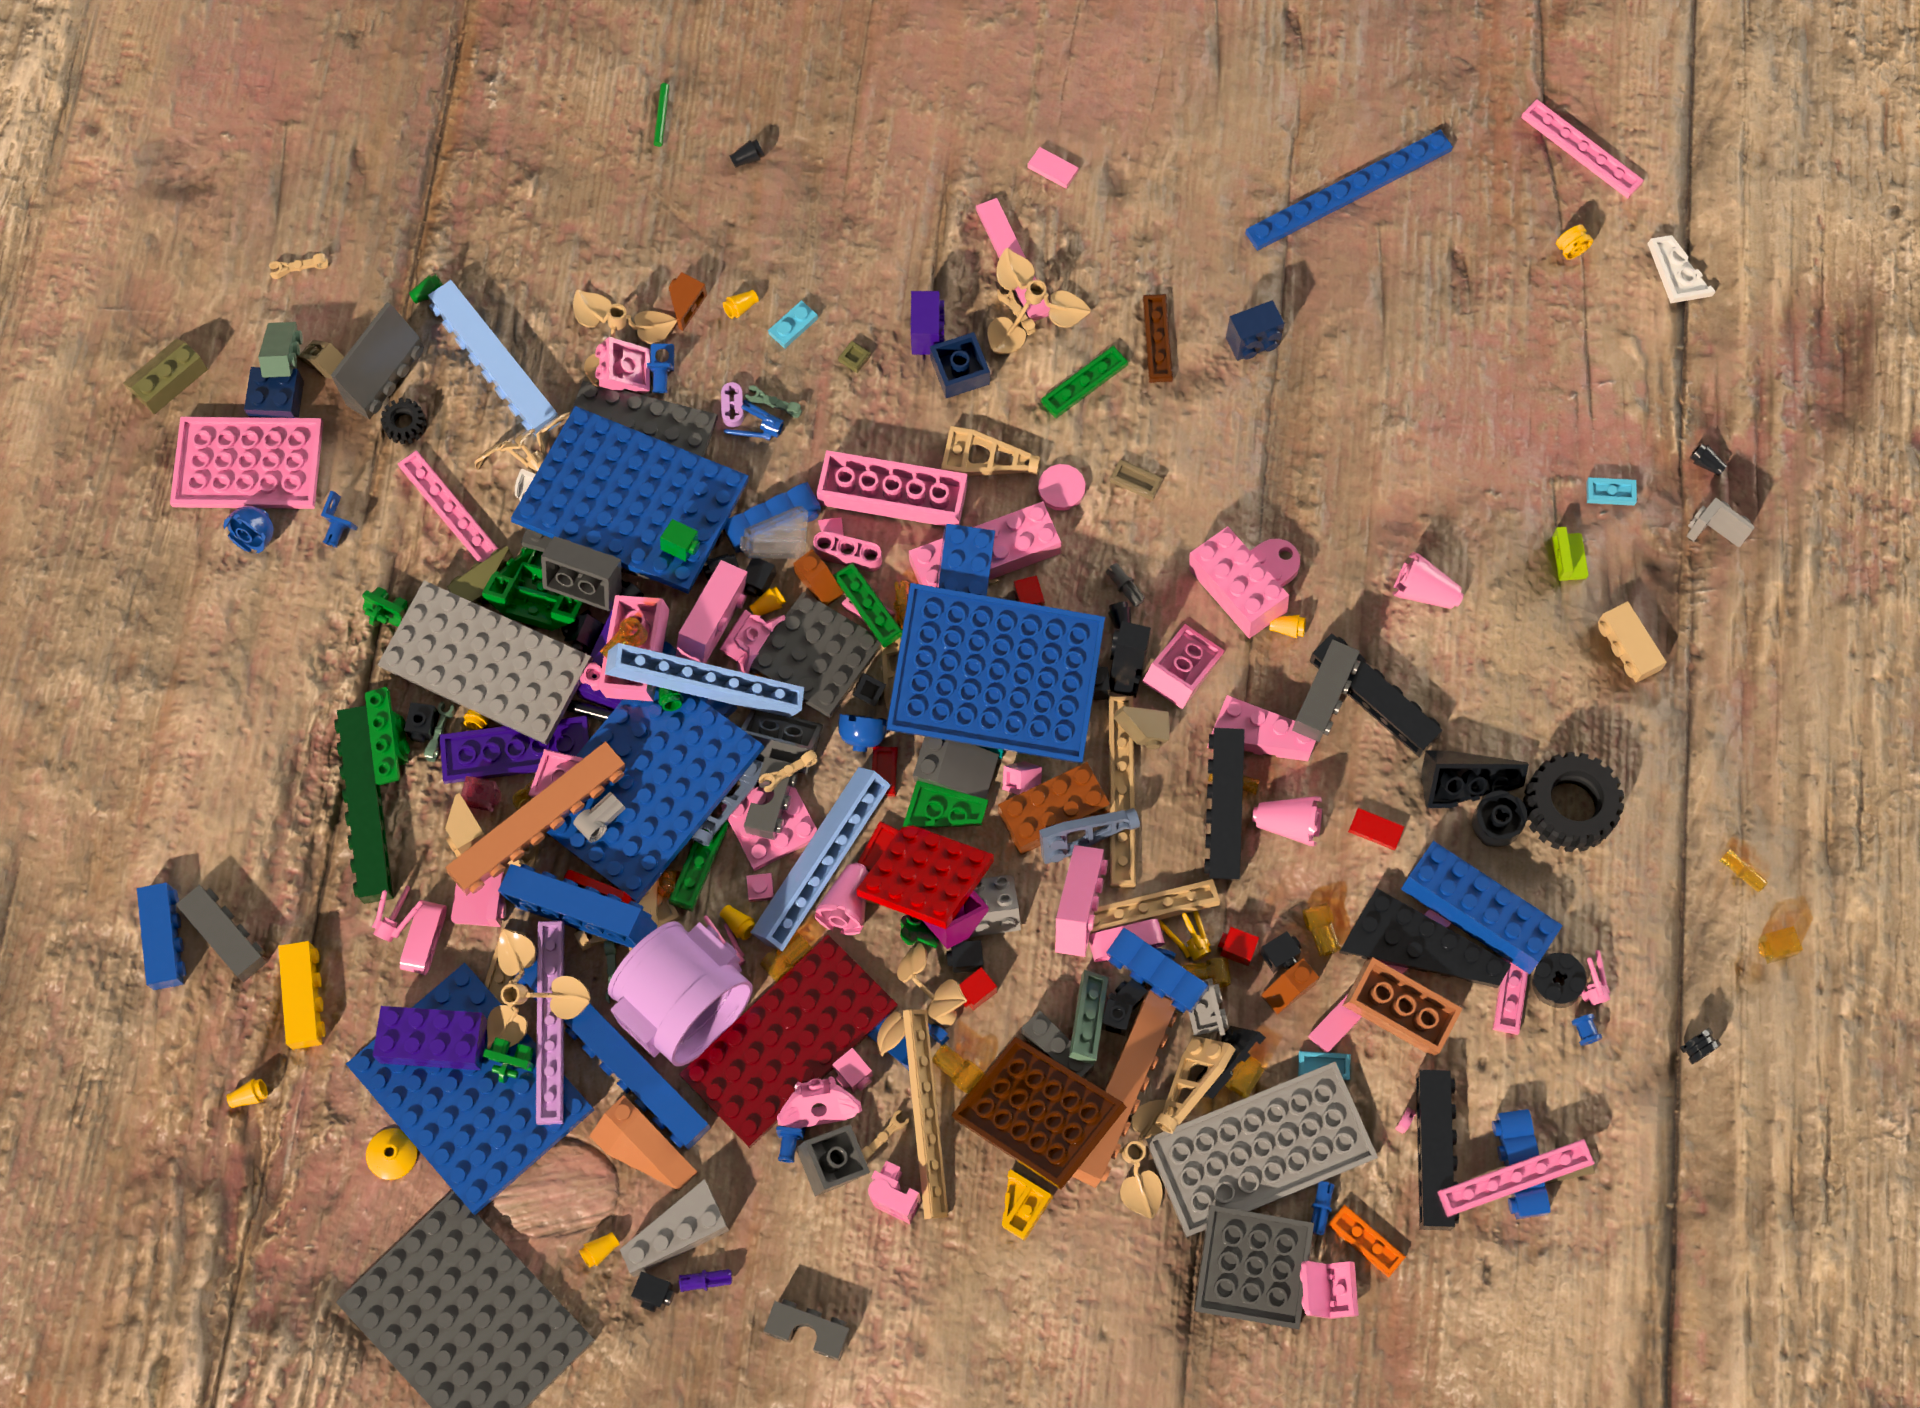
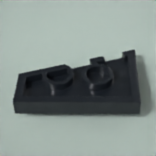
M1230 1026L1225 1031V1035L1222 1036L1221 1042L1231 1044L1236 1050L1224 1071L1203 1097L1213 1099L1233 1076L1232 1069L1241 1061L1245 1062L1251 1056L1248 1051L1256 1042L1261 1044L1266 1037L1258 1031ZM1205 1067L1203 1072L1198 1075L1196 1082L1203 1077L1208 1067Z

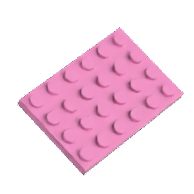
M180 417L170 498L171 506L187 508H239L242 506H254L257 508L315 509L323 420L321 418Z

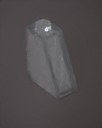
M797 506L745 528L744 536H741L740 539L741 551L748 558H801L805 555L808 511L803 506Z

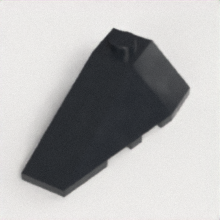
M1426 750L1421 771L1425 806L1427 808H1453L1458 806V803L1470 799L1472 802L1480 800L1481 796L1494 791L1507 792L1524 787L1529 764L1523 761L1455 751Z

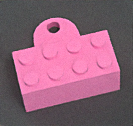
M1227 526L1190 552V572L1249 639L1270 625L1271 621L1287 613L1289 594L1282 587L1296 577L1300 568V554L1290 542L1282 539H1269L1249 550ZM1287 551L1291 553L1292 557L1284 560L1280 558L1279 554Z

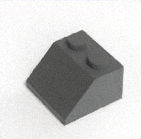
M851 1124L806 1140L796 1148L815 1197L870 1173Z

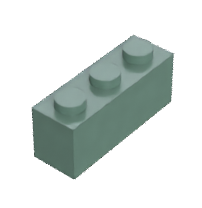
M296 322L267 324L258 356L262 378L291 376L293 367L297 366L296 356L300 354L299 345L303 343L302 332L297 329Z

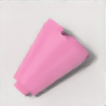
M1412 552L1409 555L1412 558L1411 562L1403 564L1395 581L1394 588L1398 590L1392 592V594L1398 598L1452 609L1454 606L1458 607L1464 596L1461 593L1462 588L1423 556Z
M1314 796L1261 802L1258 807L1253 809L1252 822H1256L1257 828L1315 847L1317 842L1313 841L1314 836L1319 837L1322 809L1317 808V802L1322 803L1321 797Z
M860 863L847 865L817 906L815 919L825 928L831 931L833 927L841 929L840 934L856 935L861 932L864 926L867 900L858 897L856 889L869 873L864 865Z

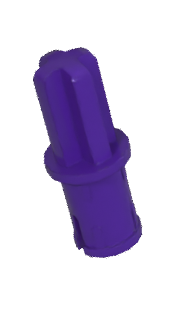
M729 1269L711 1272L702 1270L701 1273L679 1275V1286L681 1292L696 1289L708 1291L710 1287L732 1284V1272Z

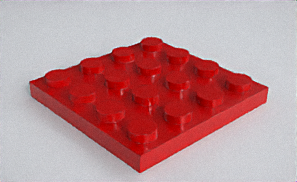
M914 825L902 827L856 889L857 896L947 929L993 864L994 854Z

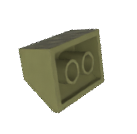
M176 338L123 384L155 415L208 369L201 357L188 344Z

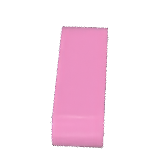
M827 531L819 532L814 537V550L821 560L848 566L853 562L857 569L870 572L878 570L882 565L881 549L875 543ZM823 543L830 544L826 549L819 547ZM845 549L853 550L851 554L842 553ZM870 554L877 556L874 560H867L865 558Z
M422 900L423 905L413 917L400 959V969L426 975L430 969L441 934L447 907Z
M1150 919L1093 933L1089 936V944L1094 962H1103L1110 959L1106 952L1123 928L1131 931L1155 949L1165 944L1158 919Z

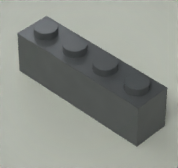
M1332 639L1296 718L1292 731L1317 742H1320L1323 734L1328 736L1334 723L1330 721L1332 714H1338L1343 703L1339 698L1341 694H1347L1352 681L1348 680L1350 673L1355 675L1361 661L1357 660L1359 650Z
M199 884L176 903V906L241 981L245 982L267 963L262 957L266 952L256 941L253 944L250 943L247 939L250 935L241 924L236 926L233 923L232 919L235 916L226 906L221 908L216 903L219 898L211 888L205 890Z

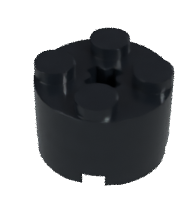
M1494 791L1487 794L1473 813L1472 827L1476 836L1486 846L1504 847L1513 843L1525 827L1527 821L1526 807L1521 799L1509 794V792Z
M1553 953L1547 955L1536 966L1532 982L1534 993L1544 1004L1554 1008L1569 1007L1577 1002L1586 985L1585 969L1571 954ZM1556 976L1565 979L1563 985H1560L1559 982H1553Z

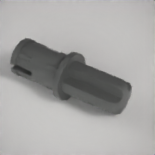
M1118 563L1111 565L1112 571L1107 569L1106 574L1118 586L1117 590L1123 592L1134 606L1137 607L1142 604L1145 596L1133 583L1134 579L1132 577L1129 578Z

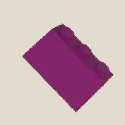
M973 891L947 929L925 921L923 922L940 942L949 949L971 936L989 911V907Z

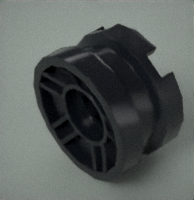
M1710 1028L1702 1031L1680 1047L1683 1053L1688 1054V1060L1692 1065L1722 1045L1718 1039L1715 1040L1713 1038V1032Z

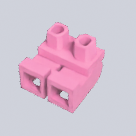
M886 1161L880 1173L874 1171L871 1177L872 1182L868 1188V1194L877 1209L911 1224L922 1201L920 1194L909 1188L907 1194L900 1192L901 1168Z

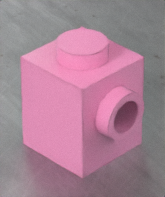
M853 1048L832 1064L838 1074L836 1079L845 1090L849 1087L853 1092L857 1089L861 1091L872 1082L870 1079L873 1076L872 1070Z

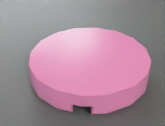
M1058 464L1049 467L1042 473L1039 479L1038 493L1046 506L1054 510L1066 511L1075 505L1077 506L1082 501L1085 495L1086 483L1083 475L1076 468L1070 465Z

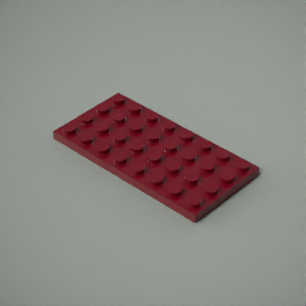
M827 935L679 1075L750 1149L778 1122L777 1115L789 1097L795 1092L797 1082L806 1083L812 1079L822 1080L834 1069L832 1064L851 1048L855 1049L871 1031L898 1007V1004Z

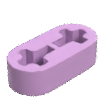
M730 382L725 384L721 390V411L724 424L735 428L741 425L744 419V410L741 408L743 405V393L739 384ZM730 391H735L734 401H730ZM731 409H735V419H730Z

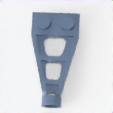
M756 759L740 777V787L732 796H725L721 801L727 805L722 815L717 819L709 816L692 836L694 841L705 846L710 845L713 836L755 788L763 762Z
M1132 808L1126 811L1122 810L1066 821L1039 830L1041 855L1044 863H1056L1071 856L1074 845L1089 847L1124 829L1132 830L1140 827L1137 812ZM1107 825L1093 832V827ZM1085 830V836L1072 843H1067V835L1069 833Z

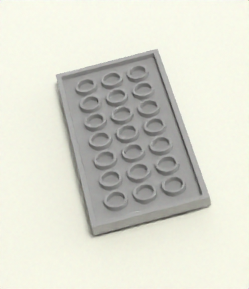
M424 580L382 655L378 666L548 745L581 683L580 677L588 664L592 663L593 658Z
M1336 1062L1176 1127L1172 1134L1164 1131L1145 1140L1186 1238L1206 1230L1209 1205L1249 1212L1378 1158Z

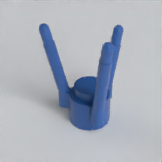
M744 400L743 403L745 405H742L741 408L762 419L760 429L764 430V433L731 429L724 430L725 434L758 437L770 441L772 436L778 438L784 420Z

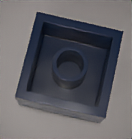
M1273 300L1229 317L1226 339L1237 361L1251 359L1257 353L1265 350L1267 352L1272 351L1280 345L1285 323Z
M975 332L930 346V359L946 399L990 385V370Z
M251 367L244 407L248 417L299 418L304 380L298 369H293L291 376L262 378L260 367Z

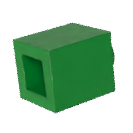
M674 519L670 521L660 537L661 550L685 562L691 554H696L700 546L698 531Z

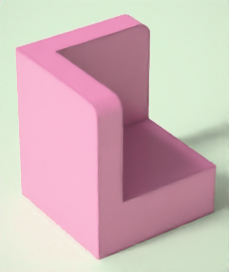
M1026 761L1005 765L1002 790L1019 795L1040 785L1042 767Z

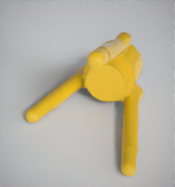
M1193 911L1200 935H1197L1187 914H1182L1192 936L1186 942L1188 947L1161 920H1158L1160 928L1183 951L1186 958L1192 957L1196 961L1212 952L1209 948L1211 944L1206 937L1198 911Z

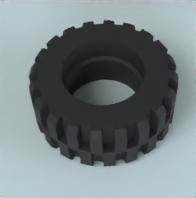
M1566 752L1563 757L1560 754L1552 756L1550 761L1546 760L1540 765L1525 788L1524 793L1526 795L1523 798V803L1527 810V821L1531 820L1532 822L1529 828L1533 833L1537 831L1540 834L1538 839L1543 843L1548 840L1552 843L1551 847L1557 850L1560 846L1565 847V852H1573L1575 848H1578L1581 852L1588 850L1590 846L1595 847L1608 837L1621 819L1620 815L1624 809V804L1621 803L1624 799L1623 790H1618L1621 783L1618 777H1612L1613 770L1609 766L1604 768L1600 765L1602 760L1596 757L1594 760L1588 759L1589 754L1580 753L1579 756H1575L1574 752ZM1565 783L1582 787L1589 793L1594 802V815L1585 821H1574L1562 816L1552 803V789L1559 784Z

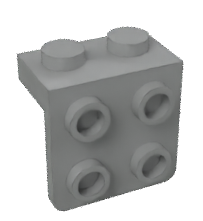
M1715 498L1707 508L1703 505L1696 513L1694 519L1688 525L1691 530L1686 537L1694 542L1703 530L1710 526L1734 545L1741 547L1754 530V526L1747 517L1739 515L1732 510L1728 503Z
M1005 875L982 878L974 891L987 904L989 911L973 931L971 937L1020 931L1019 906L1013 876Z
M1212 978L1202 980L1209 986V989L1193 1012H1189L1194 1036L1218 1030L1220 1036L1225 1035L1224 1028H1228L1229 1025L1225 1008L1219 1009L1218 1003L1223 1002L1219 984H1213Z

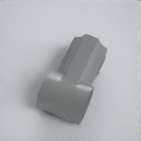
M609 792L591 810L586 809L578 814L573 824L592 843L599 840L605 834L607 825L626 808Z

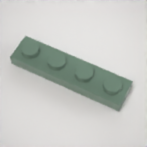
M1084 970L1081 975L1069 1053L1070 1058L1092 1065L1097 1060L1109 977Z

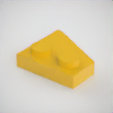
M1010 1169L1008 1171L1007 1193H1005V1211L1003 1212L1002 1227L1025 1241L1052 1200V1194Z

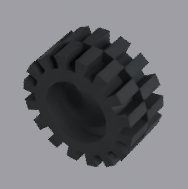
M398 398L399 403L393 400L391 401L392 406L390 407L387 404L385 406L386 412L382 411V427L389 439L392 438L393 442L397 443L399 440L401 444H405V440H408L409 444L413 443L412 438L415 437L416 440H419L418 434L423 435L425 433L423 428L427 427L426 417L417 402L413 401L412 403L411 399L408 398L404 402L403 398ZM402 415H410L412 417V423L407 427L398 428L395 425L396 419Z

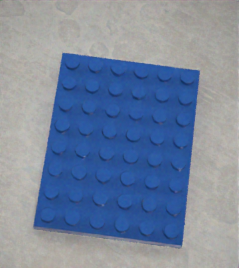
M575 406L511 516V522L552 539L556 536L585 547H590L593 550L613 555L621 559V567L689 594L749 481V475ZM672 519L698 531L700 546L696 554H691L686 562L660 548V537Z
M910 583L886 730L1082 763L1105 617Z
M657 686L654 701L623 699L576 755V757L585 758L606 741L625 763L624 776L616 783L610 782L604 787V792L597 798L593 799L591 797L588 799L581 811L574 815L571 813L564 818L565 822L558 829H550L547 832L548 835L621 891L626 892L637 903L645 896L765 748L762 743L695 695L681 692L683 696L682 706L675 711H665L659 704V687ZM611 792L626 809L607 825L605 834L599 840L591 843L574 826L573 822L578 814L586 809L591 810Z
M464 962L412 1008L480 1012L488 1019L490 1012L502 1004ZM527 1032L518 1044L533 1048L531 1063L535 1064L533 1072L512 1066V1070L519 1071L517 1079L509 1077L506 1083L499 1082V1074L492 1072L493 1065L502 1066L503 1063L489 1060L486 1057H483L481 1070L380 1064L373 1057L375 1039L346 1063L349 1069L474 1215L481 1211L594 1111L593 1107L564 1076L563 1124H536L537 1044ZM486 1033V1040H485L484 1051H485V1049L490 1050V1049L487 1048V1043H488V1034H487V1033ZM518 1044L509 1047L507 1055L514 1057Z

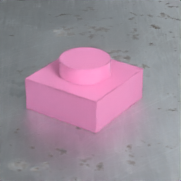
M771 873L746 876L749 902L772 900L774 891Z

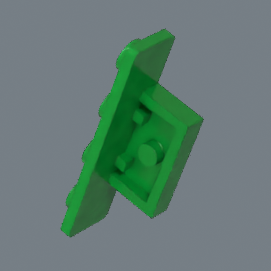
M387 687L365 693L375 783L377 785L400 780L399 765L409 763L408 754L410 752L404 730L406 721L402 716L392 711L390 691Z

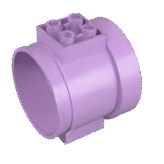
M676 921L658 927L643 938L627 954L614 972L608 986L609 996L617 1001L610 1009L617 1022L653 1057H656L661 1052L675 1066L688 1064L698 1058L706 1048L739 1018L749 1002L753 990L751 982L740 973L742 969L738 963L740 958L736 955L737 951L728 942L723 944L718 938L719 934L710 925L704 927L699 922L690 932H687Z

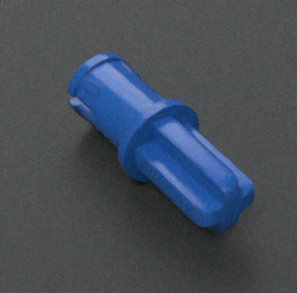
M1325 1181L1318 1183L1315 1203L1311 1205V1208H1313L1311 1222L1314 1223L1313 1234L1324 1235L1328 1214L1332 1212L1330 1205L1335 1187L1332 1183L1330 1185L1329 1182Z

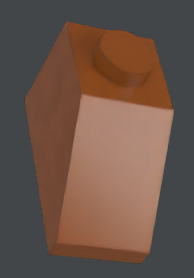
M681 272L677 278L671 281L669 292L678 327L683 331L706 298L707 291L704 283Z
M813 549L793 563L796 576L821 603L829 606L843 595V591L832 573Z
M1302 958L1283 973L1261 996L1278 1015L1313 988L1320 977Z

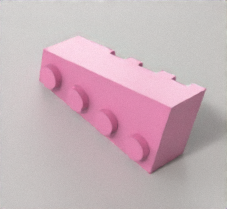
M1228 695L1214 728L1245 729L1244 751L1253 752V754L1257 755L1269 754L1280 758L1308 761L1316 742L1292 731L1295 723L1294 720Z
M1074 845L1056 916V953L1086 956L1090 931L1094 927V911L1097 912L1099 905L1098 893H1102L1103 878L1101 876L1106 875L1108 860H1104V849Z

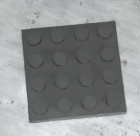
M802 592L785 615V620L778 624L763 644L750 670L763 678L804 687L803 702L830 718L882 645L870 631Z
M1209 1205L1194 1311L1300 1329L1303 1307V1283L1300 1279L1301 1263L1309 1261L1314 1223Z

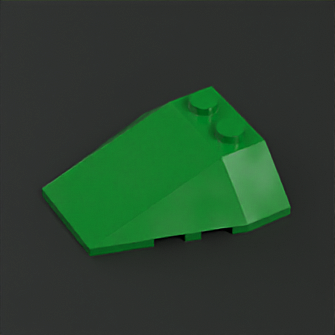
M523 547L522 552L514 559H509L507 565L500 572L496 571L491 575L482 592V596L506 618L550 631L574 622L583 602L544 589L541 563L543 552Z

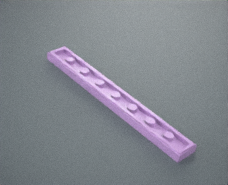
M563 920L538 921L537 993H552L551 986L553 980L564 976L565 922ZM537 998V1125L563 1124L564 1019L558 1018L551 1011L550 1001L552 998Z

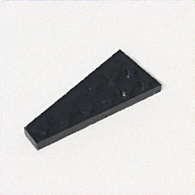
M1376 888L1339 951L1340 954H1352L1368 960L1373 957L1390 965L1422 972L1429 971L1445 977L1452 976L1495 988L1499 987L1511 966L1505 960Z

